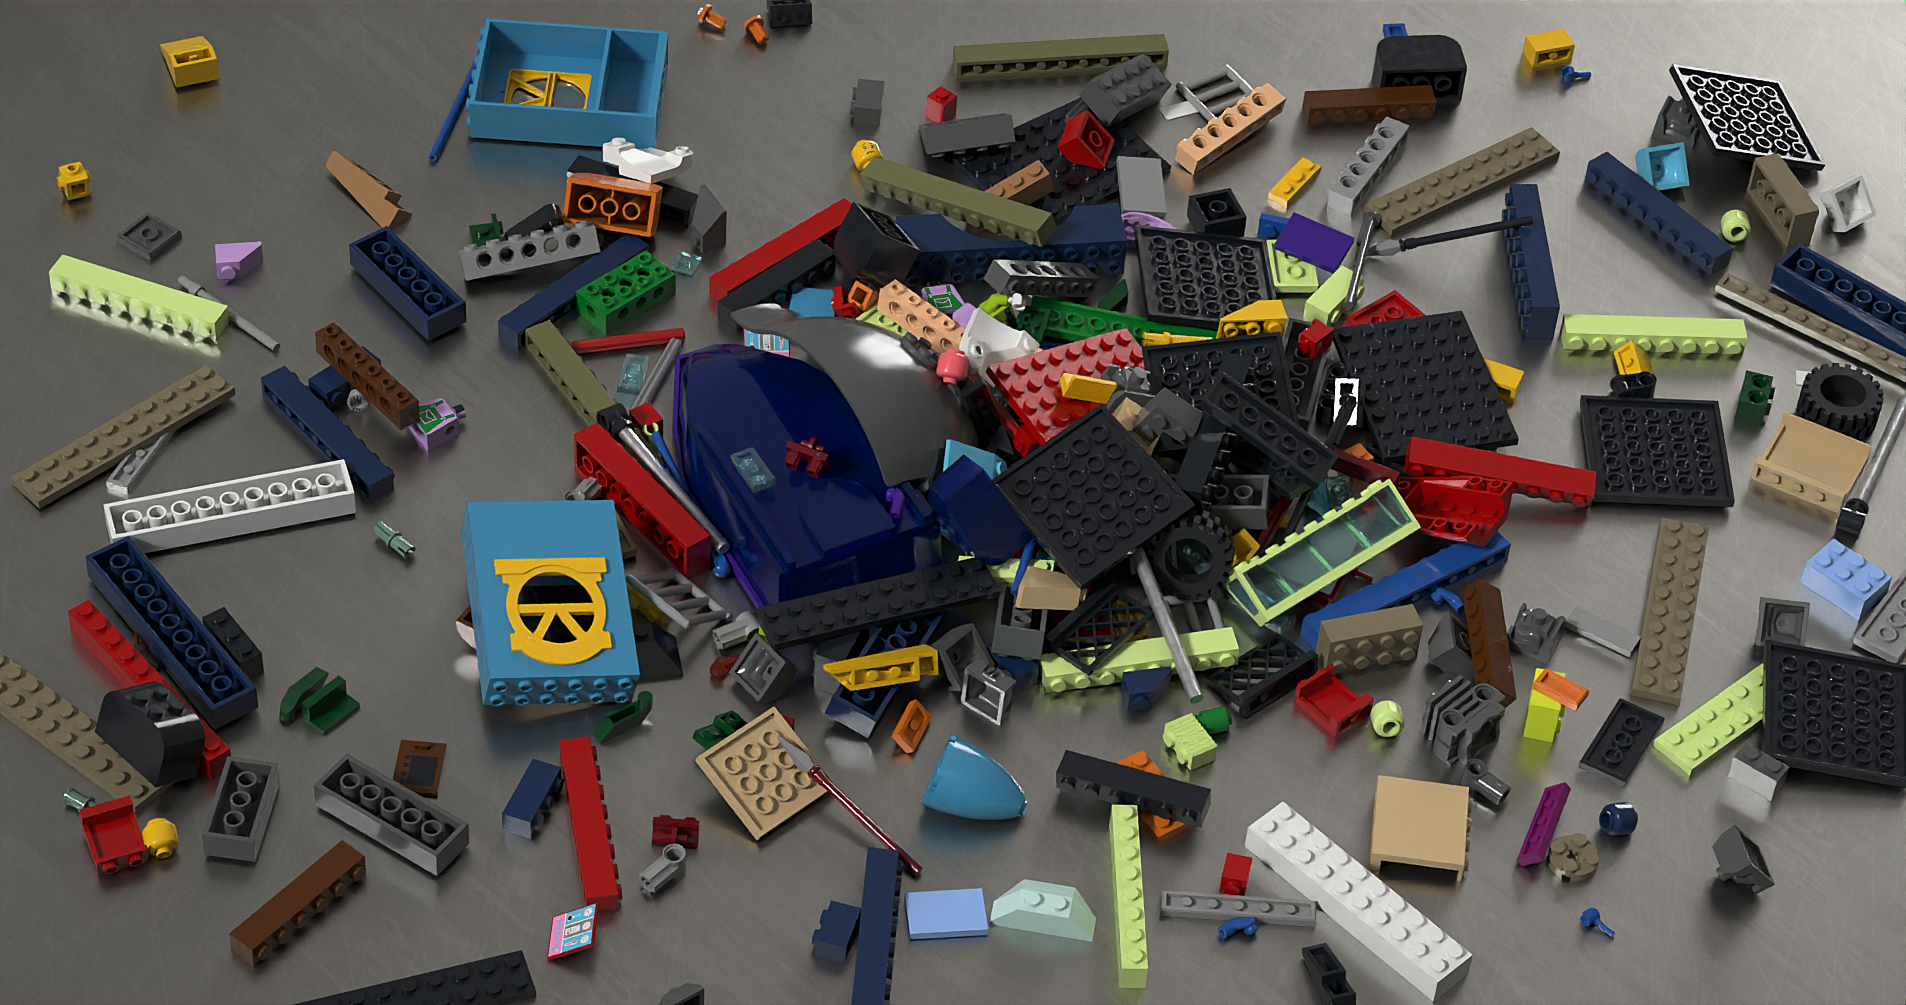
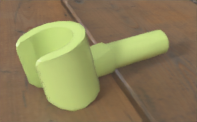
M653 423L654 432L658 431L657 424ZM644 425L642 429L643 434L648 437L655 453L658 455L657 447L651 436L652 433H649L647 426Z

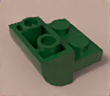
M731 710L715 716L711 725L695 730L692 739L708 750L748 723L739 714Z

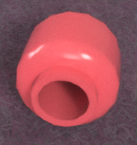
M946 349V352L939 355L936 374L943 379L944 384L957 385V381H964L966 379L969 359L965 356V352L957 349Z

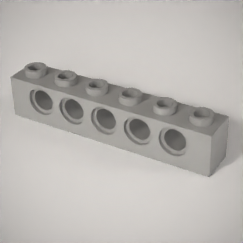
M1387 116L1381 124L1378 123L1372 136L1368 135L1364 146L1358 148L1355 158L1348 161L1345 171L1339 173L1335 184L1329 186L1326 197H1328L1327 207L1351 216L1407 143L1410 126Z
M588 220L576 222L573 227L567 228L566 225L555 226L553 231L545 233L544 230H536L530 232L531 235L526 237L518 234L509 236L507 241L499 242V239L486 241V245L477 247V244L466 245L463 247L464 250L459 251L464 278L467 281L599 253L600 248L595 225L593 222L589 223ZM573 234L579 235L580 238L576 245L568 244V238ZM550 239L557 240V246L553 250L546 249V242ZM527 244L535 245V250L532 254L527 255L523 253V248ZM504 249H511L513 254L511 258L503 259L501 258V252ZM481 254H489L490 261L488 263L481 264L478 262Z

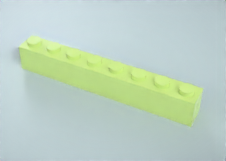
M63 254L49 271L52 289L203 337L217 340L229 324L227 305Z
M1564 314L1560 329L1563 349L1615 351L1630 340H1633L1646 352L1743 354L1747 342L1744 319Z
M1232 627L1179 634L1193 671L1238 665L1239 647ZM1164 637L1126 642L1090 676L1055 653L1041 655L1039 660V673L1045 693L1122 682V674L1127 671L1169 666L1172 668L1171 675L1178 674V671ZM1111 645L1098 646L1097 649H1108ZM1094 647L1080 649V651L1094 650ZM1095 656L1080 657V661L1089 666L1095 661Z
M1112 805L1109 827L1119 988H1146L1148 959L1137 805Z

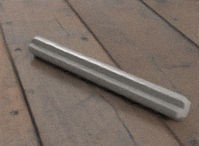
M670 339L631 409L652 401L675 357H677L682 348V341L680 339Z

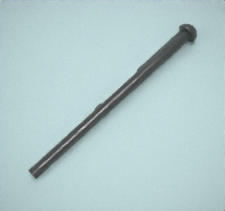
M1373 211L1367 212L1363 217L1357 240V246H1360L1357 256L1358 261L1353 264L1354 270L1344 303L1346 309L1353 308L1374 227L1380 223V216Z

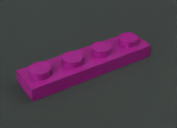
M1566 782L1545 788L1517 858L1522 866L1533 863L1537 864L1545 858L1546 851L1553 838L1554 831L1571 790Z

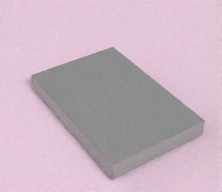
M1118 156L1116 164L1122 214L1141 212L1154 217H1165L1167 210L1161 159Z

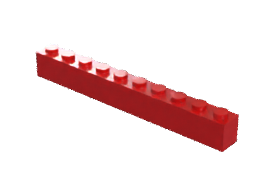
M90 600L69 610L68 616L71 632L124 688L153 681L159 682L198 716L205 733V746L199 768L211 781L221 776L227 756L231 757V750Z

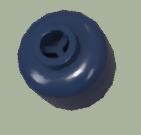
M1627 802L1608 804L1602 809L1599 816L1601 828L1610 836L1631 834L1638 822L1637 812Z

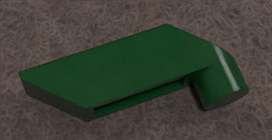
M1125 279L1098 301V308L1118 312L1128 303L1129 292Z
M316 667L290 686L280 705V720L284 722L293 721L295 711L302 706V702L322 688L329 672Z
M642 691L638 694L637 701L606 716L593 732L594 737L602 744L641 724L652 709V693Z

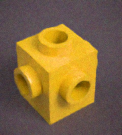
M81 162L58 167L59 176L56 177L57 184L60 190H64L68 201L90 195V173L88 169L84 170Z

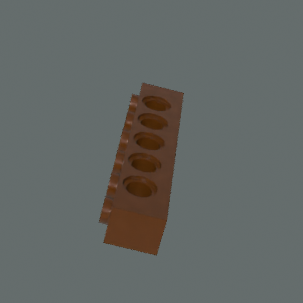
M335 322L315 332L316 352L399 430H403L420 420L419 400Z

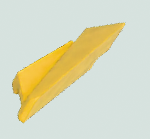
M923 644L824 664L823 669L850 691L919 681L920 675H938V650Z

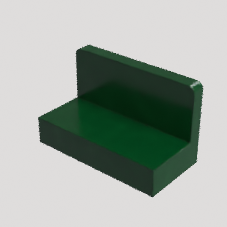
M339 675L302 702L303 720L322 734L328 733L360 708V703L347 694L346 680Z

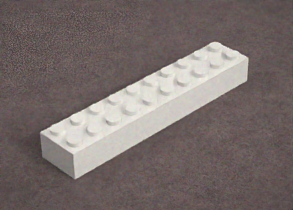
M344 459L103 504L111 544L130 536L143 553L356 513L355 494Z
M1281 802L1248 827L1245 847L1310 901H1316L1317 907L1434 1002L1468 975L1472 960L1470 952L1285 802Z

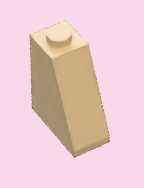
M1028 565L1019 585L1015 607L1074 610L1080 605V602L1085 601L1088 589L1080 590L1067 574Z

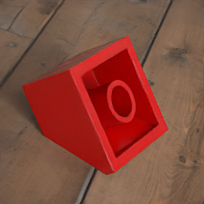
M1086 110L1067 121L1057 148L1071 163L1103 169L1115 139Z

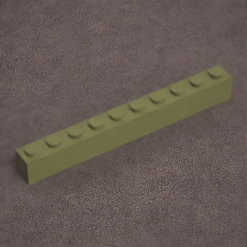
M1164 34L953 46L952 63L956 79L1111 70L1143 53L1156 67H1167L1169 49Z
M874 157L860 173L863 187L870 193H877L886 198H892L904 204L919 207L922 210L926 209L957 221L972 224L975 227L990 230L993 233L1003 234L1009 238L1024 241L1030 245L1043 247L1057 230L1053 215L1050 212L878 157Z
M550 320L525 329V346L588 426L597 423V411L618 403L615 398H611L605 385L599 383L593 370L587 368L583 358L575 353L572 344L563 338L558 327L555 328ZM638 427L634 428V433L638 436V438L644 443V445L650 450V452L656 457V459L662 464V466L665 469H667L662 457H659L655 453L652 444L650 442L647 443V441L643 438L640 429ZM616 441L624 446L626 452L631 457H635L638 460L640 466L645 471H648L623 441Z

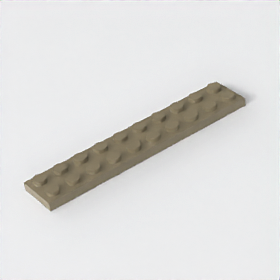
M1531 127L1364 205V212H1376L1380 216L1379 225L1389 235L1393 236L1558 159L1560 151Z
M205 365L12 476V485L40 509L118 464L128 454L132 452L135 454L137 450L152 444L153 440H158L163 434L171 433L236 395L235 388L208 365Z
M1662 517L1634 672L1632 696L1680 705L1709 531L1707 526Z
M0 652L1 715L115 799L130 795L134 813H138L174 784L171 783L155 788L95 733L97 724L95 720Z

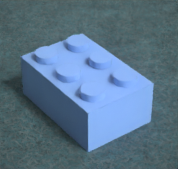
M1833 539L1806 562L1800 582L1859 621L1887 594L1892 576Z

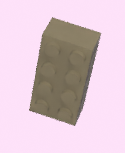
M1779 153L1755 158L1747 192L1787 248L1796 246L1798 243H1810L1819 215L1818 206L1811 200L1808 192L1801 186L1797 177L1791 172Z
M1413 604L1324 620L1320 623L1315 653L1318 654L1321 668H1326L1333 664L1336 666V674L1417 658L1423 624Z

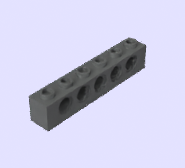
M994 259L983 279L1000 294L1013 295L1019 293L1021 295L1089 297L1094 291L1099 278L1082 263Z

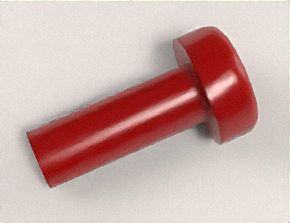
M1359 567L1354 569L1351 575L1354 578L1358 576L1369 582H1372L1374 578L1359 571Z

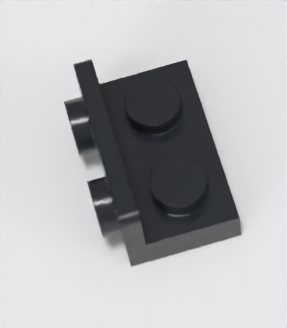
M766 0L771 27L811 25L813 23L812 3L810 0Z

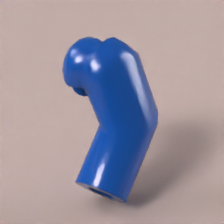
M1438 587L1431 594L1432 599L1437 604H1440L1445 599L1458 614L1465 611L1464 602L1456 593L1443 587Z

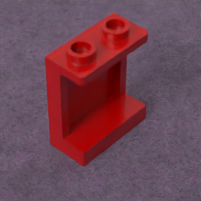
M1331 664L1326 668L1319 669L1315 675L1307 680L1303 679L1298 683L1294 702L1332 736L1337 737L1370 716L1374 698L1368 693L1358 697L1335 676L1336 666Z
M130 795L79 810L80 823L98 875L103 873L112 874L120 868L127 866L136 867L149 860L148 847L144 845Z

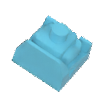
M1684 142L1644 148L1636 153L1637 174L1658 191L1690 185Z

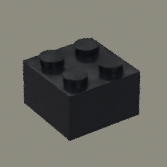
M1231 188L1189 196L1187 217L1195 231L1244 237L1247 216Z

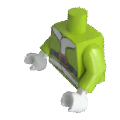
M998 292L992 294L979 307L997 321L1017 329V315L1021 314L1022 310L1025 309L1026 300L1022 299L1019 293L1006 295Z

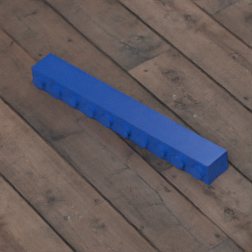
M1497 531L1484 547L1457 543L1451 547L1443 548L1438 553L1425 557L1414 565L1404 567L1401 571L1391 576H1386L1377 583L1367 585L1362 590L1349 594L1338 602L1328 604L1325 608L1308 614L1303 618L1301 635L1316 650L1321 621L1409 604L1415 606L1431 598V594L1438 587L1450 589L1507 561L1511 543Z

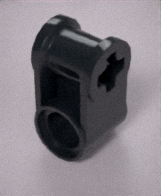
M1647 371L1617 375L1610 381V387L1615 391L1617 397L1653 398L1657 378L1653 373Z

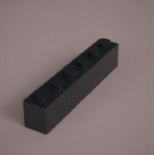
M578 155L567 170V180L568 177L575 173H592L640 181L620 175L619 168L581 155ZM659 181L652 183L663 187L659 218L688 228L693 220L698 194Z
M819 239L814 240L718 301V318L737 332L743 327L730 317V313L759 304L781 305L792 296V293L795 294L803 287L814 284L836 268L834 250Z
M1069 750L1065 751L1056 771V788L1062 789L1065 792H1073L1090 799L1109 802L1113 805H1137L1138 812H1145L1163 819L1182 822L1188 826L1193 825L1201 828L1211 805V789Z

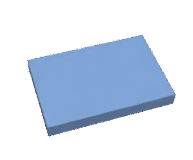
M982 888L909 892L904 895L910 940L988 935Z

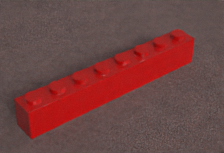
M846 198L833 203L830 207L816 213L813 217L799 223L796 227L782 233L779 237L765 243L762 247L748 253L745 257L731 263L721 271L714 273L709 277V294L719 301L816 239H819L828 247L833 246L835 236L852 203Z
M1412 437L1407 446L1404 472L1411 473L1414 476H1480L1510 481L1514 484L1512 494H1523L1529 498L1549 499L1554 503H1570L1575 507H1589L1595 494L1597 473Z
M590 736L559 740L560 762L585 906L598 903V913L618 911V900L623 899L621 884L616 885L615 881L619 880L617 864H612V860L615 859L614 844H609L608 840L612 839L610 824L605 825V820H608L607 805H602L601 800H604L603 785H598V781H601L600 766H595L594 764L597 761L596 746L591 747Z

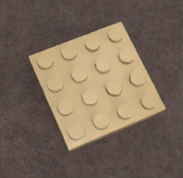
M775 706L699 755L695 760L757 841L828 793L813 778H809L807 773L798 769L777 739V736H780L809 754L814 763L819 765L821 770L828 776Z

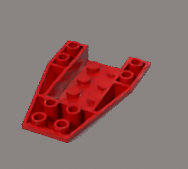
M1480 476L1399 477L1397 491L1421 526L1413 534L1484 547L1508 518L1514 484L1510 481ZM1385 489L1380 492L1381 496L1383 495ZM1394 494L1389 505L1408 523L1411 519ZM1370 499L1358 506L1357 509L1372 516L1378 503L1374 499ZM1384 512L1380 521L1399 528L1397 523Z

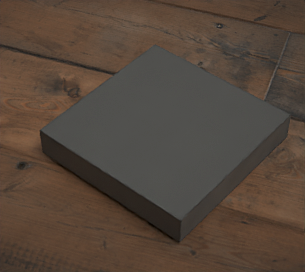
M148 212L116 236L118 243L149 261H152L182 238L180 230Z

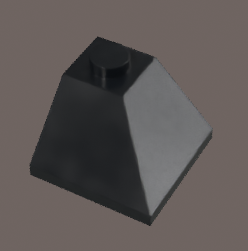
M653 623L633 625L640 672L638 682L683 677L676 636Z

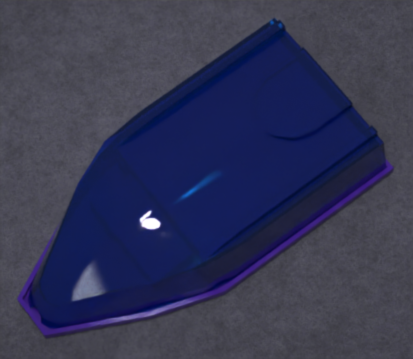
M714 344L675 357L672 439L677 468L687 489L691 491L690 497L692 501L730 544V548L724 554L731 566V570L756 608L913 572L917 565L926 569L946 564L942 559L939 517L912 479L891 487L885 484L876 456L864 429L850 404L828 374L802 360L740 344ZM812 436L819 437V445L825 447L824 453L829 455L828 462L831 463L829 471L823 470L817 479L806 474L805 469L808 465L801 462L797 471L788 469L785 465L787 455L785 446L788 440L800 444L802 439L810 441ZM889 488H899L905 496V505L901 518H893L889 515L893 502L886 500V492Z

